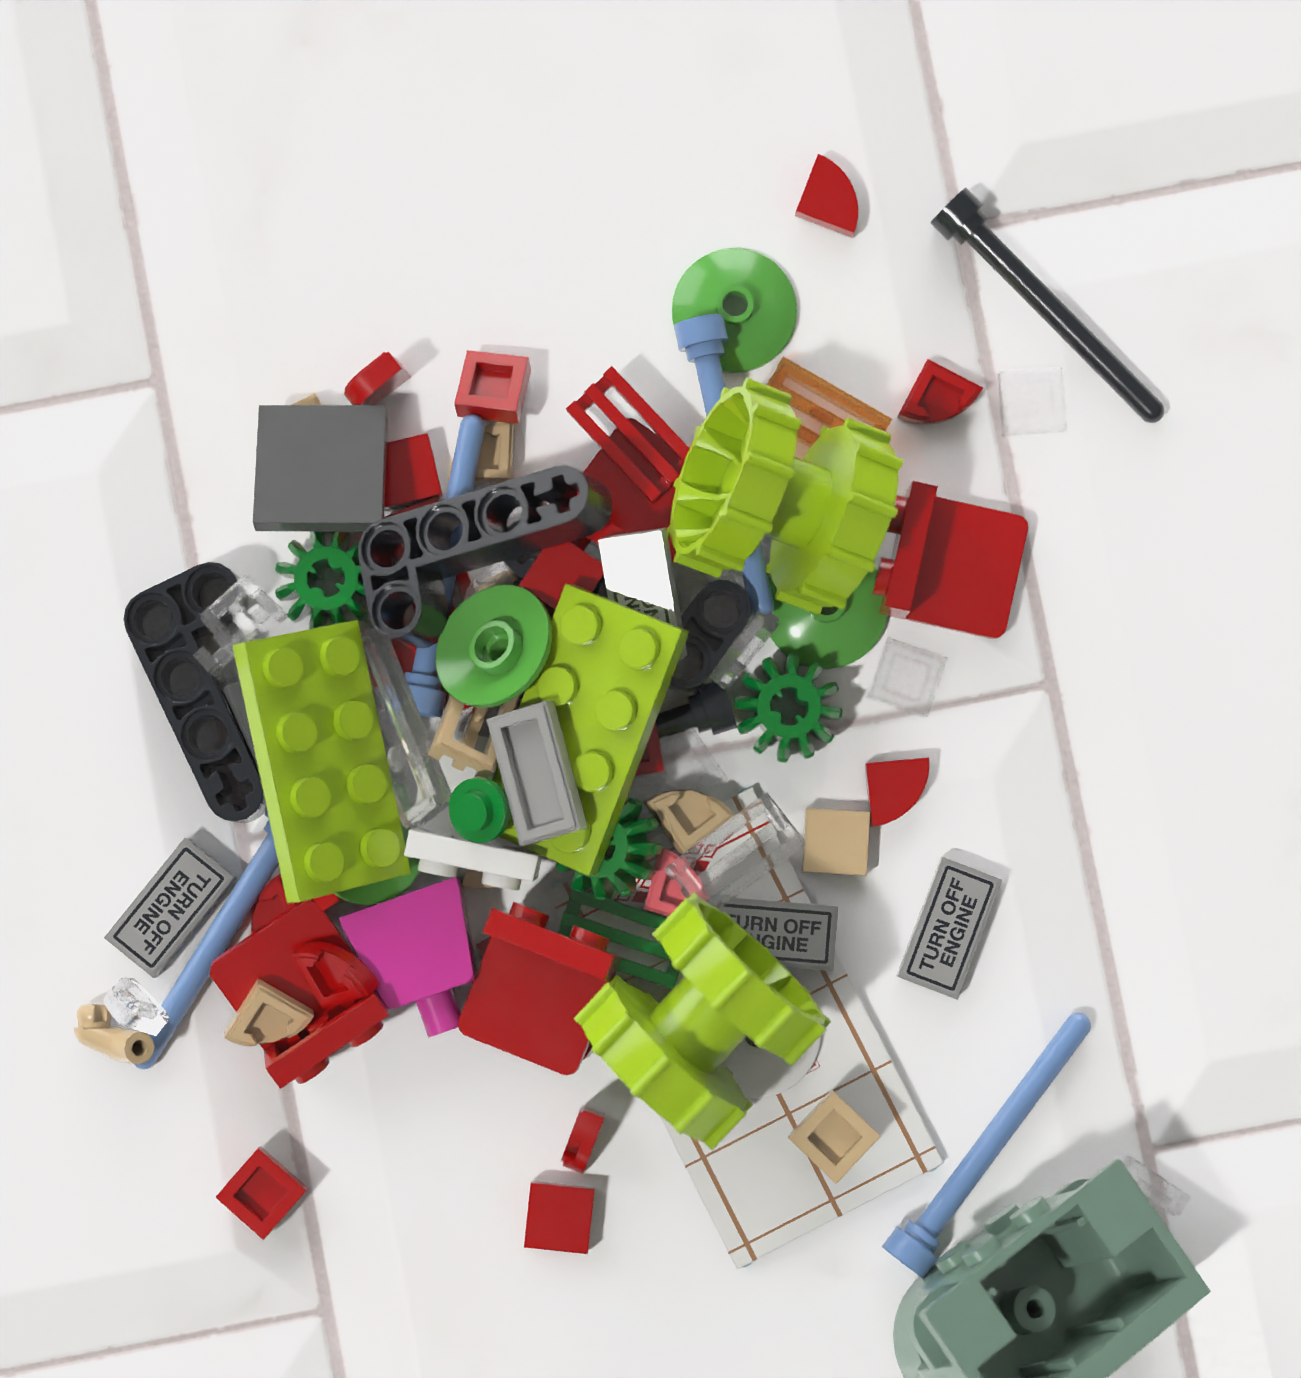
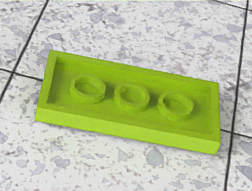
M565 583L551 621L552 644L549 656L538 677L525 690L519 709L544 701H554L588 828L521 847L583 874L592 876L597 875L689 631L576 585ZM497 765L492 781L504 788L499 765ZM511 818L505 831L499 837L520 846L514 821Z
M358 620L232 645L287 903L302 902L411 874L408 856H404L406 846Z

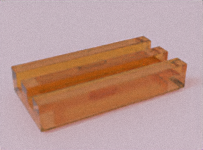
M784 356L780 360L773 376L766 384L791 394L792 397L789 403L791 407L830 429L835 426H843L845 420L784 386L783 383L786 378L874 428L886 432L892 421V418ZM802 424L797 431V441L809 448L820 437L819 434Z

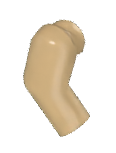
M84 1004L78 1008V1026L73 1027L79 1043L116 1061L131 1064L145 1063L153 1055L154 1042L148 1034L110 1026L112 1010L108 1005Z

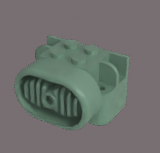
M1118 1158L1110 1162L1090 1179L1075 1180L1062 1187L1051 1197L1044 1198L1039 1196L1021 1208L1016 1203L1005 1207L984 1223V1230L943 1254L923 1279L921 1277L917 1278L904 1294L894 1321V1351L899 1369L904 1378H1108L1210 1294L1211 1290L1121 1159Z

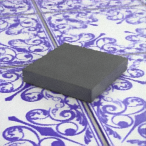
M259 405L252 521L255 531L364 532L369 525L383 519L385 511L388 431L386 405Z

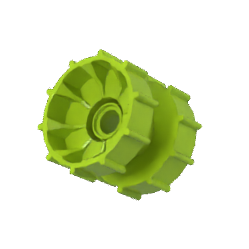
M746 378L743 386L732 389L724 387L722 389L720 399L710 410L702 425L696 427L694 432L695 438L685 458L679 478L674 482L676 490L672 504L670 525L667 528V536L671 537L672 545L676 550L674 562L717 578L721 576L723 570L734 569L742 572L745 561L765 536L772 539L770 561L766 566V573L771 574L772 581L777 588L776 600L817 615L821 613L823 607L834 606L844 609L847 598L859 586L868 571L873 572L875 569V558L884 541L890 521L897 514V508L894 507L898 490L899 469L902 467L904 460L897 457L895 451L889 445L891 440L890 433L849 417L846 418L843 426H835L831 429L823 426L820 431V437L810 447L804 458L795 457L797 431L802 424V419L795 417V413L789 405L792 395Z
M693 892L689 898L684 899L653 933V936L661 942L665 952L673 961L671 964L685 976L659 1004L651 994H645L636 987L625 983L616 975L610 983L607 982L574 1019L582 1026L586 1037L593 1046L592 1051L605 1061L611 1070L630 1089L633 1096L639 1097L653 1111L669 1122L679 1134L685 1133L691 1138L705 1143L709 1149L714 1150L753 1106L752 1102L745 1097L740 1086L733 1078V1072L722 1064L723 1061L748 1036L759 1048H765L793 1066L826 1031V1027L831 1021L822 1013L817 1003L810 996V991L800 984L767 947L758 942L725 911H720Z

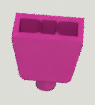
M460 877L444 880L339 918L342 928L358 957L379 981L380 985L376 989L388 1010L416 1001L428 1038L458 1028L461 1012L452 988L474 981L477 974L464 891Z

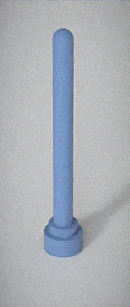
M723 314L698 316L674 325L679 352H686L688 362L695 363L706 416L720 399L722 389L726 387L719 358L725 354L723 343L728 341ZM760 542L745 561V566L741 573L745 591L751 602V613L756 617L765 618L774 610V599L768 573H766V563Z
M467 415L460 422L446 499L473 491L485 431V423L478 415ZM462 524L453 530L450 537V548L456 546L463 534ZM457 575L443 579L449 613ZM437 643L428 648L416 649L412 673L405 672L403 684H396L392 705L393 710L431 718H442L447 693L441 691L442 684L439 678H437L438 674L435 663Z
M266 811L264 815L269 818L268 811ZM269 820L263 828L268 834L144 1033L148 1034L154 1042V1052L147 1062L134 1064L137 1068L145 1070L154 1066L210 976L212 961L225 952L261 891L279 865Z
M1073 1013L1066 1019L916 1223L909 1220L903 1229L896 1226L881 1246L922 1279L938 1259L933 1254L941 1244L936 1238L1090 1032L1091 1022L1085 1014Z

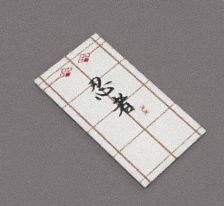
M752 787L747 790L741 789L735 796L722 802L731 810L735 817L686 854L678 853L665 832L648 840V842L662 844L664 849L677 854L694 869L704 887L707 903H709L710 896L811 904ZM659 854L645 856V859L652 865L654 870ZM635 877L636 893L629 896H621L615 890L610 898L611 900L664 918L669 917L644 910L652 878L642 880ZM572 879L564 883H555L552 889L546 891L560 920H562L569 901ZM592 886L588 888L586 891L593 893ZM581 903L578 916L661 944L653 936L657 929ZM613 941L609 942L606 949L607 952L664 972L667 971L670 962L669 960ZM836 951L833 971L786 967L800 984L810 991V996L817 1003L822 1013L831 1021L826 1027V1031L820 1036L819 1050L813 1065L796 1085L782 1093L769 1097H746L752 1102L753 1106L714 1150L709 1149L705 1143L695 1140L685 1133L679 1134L669 1122L660 1116L736 1269L749 1267L753 1261L928 1171H935L938 1166L944 1163ZM618 970L616 973L625 983L636 987L645 994H651L659 1004L673 990ZM681 971L679 973L676 985L685 977L681 973ZM747 1036L745 1038L748 1044L758 1047L750 1037ZM831 1090L881 1136L837 1184L788 1139L791 1132Z

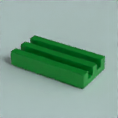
M572 888L560 923L559 933L570 936L575 925L606 937L610 941L669 960L667 971L664 972L622 957L618 971L671 989L675 988L680 971L671 964L673 961L665 952L662 944L578 916V912L582 903L655 929L667 918L611 899L598 900L593 893L587 891L577 892Z

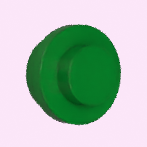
M475 777L464 780L456 786L449 800L451 823L457 833L469 842L479 844L493 841L503 834L511 821L512 814L506 791L501 785L491 779Z

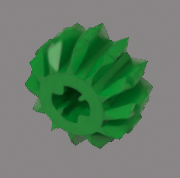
M310 532V539L314 549L307 552L298 541L292 540L288 544V548L299 559L297 565L278 562L275 571L281 576L294 579V582L281 585L275 590L276 597L280 601L298 599L290 607L287 613L288 618L297 623L312 612L309 629L326 626L328 616H331L332 624L347 622L345 614L351 611L359 621L366 623L370 619L369 613L359 604L361 597L366 599L361 567L359 565V542L347 551L349 544L348 532H335L331 546H327L323 532ZM327 567H331L338 576H345L344 585L336 583L340 591L330 597L321 588H314L315 578L322 581L323 577L319 572Z
M789 654L785 663V674L780 675L774 660L771 657H767L761 662L762 670L768 680L766 684L750 673H746L742 678L744 686L757 694L758 698L741 696L734 699L733 707L735 709L755 711V717L743 720L738 724L737 730L740 735H744L760 727L764 733L753 746V751L758 755L762 754L767 749L771 739L779 741L776 753L778 762L786 763L788 761L790 742L796 741L799 752L804 759L812 758L815 754L814 747L807 734L810 732L819 741L829 744L833 740L834 734L829 728L819 723L818 720L819 718L839 720L842 717V708L821 704V700L836 694L839 691V687L836 682H829L816 689L812 683L823 670V666L818 662H814L808 669L805 677L797 675L799 656L797 654ZM781 692L794 693L795 704L805 706L804 718L796 715L793 719L795 725L782 724L781 713L771 711V699L773 698L775 701L780 702L783 696Z
M629 798L624 803L613 832L614 840L609 843V845H615L613 856H604L597 875L588 876L576 871L571 888L575 891H586L592 886L594 896L598 900L610 899L615 890L621 896H629L636 893L635 877L647 880L654 876L655 870L645 859V856L661 854L664 848L658 842H648L646 834L654 831L658 827L659 821L655 817L638 820L643 806V802L639 798ZM558 862L555 866L560 872L574 870Z

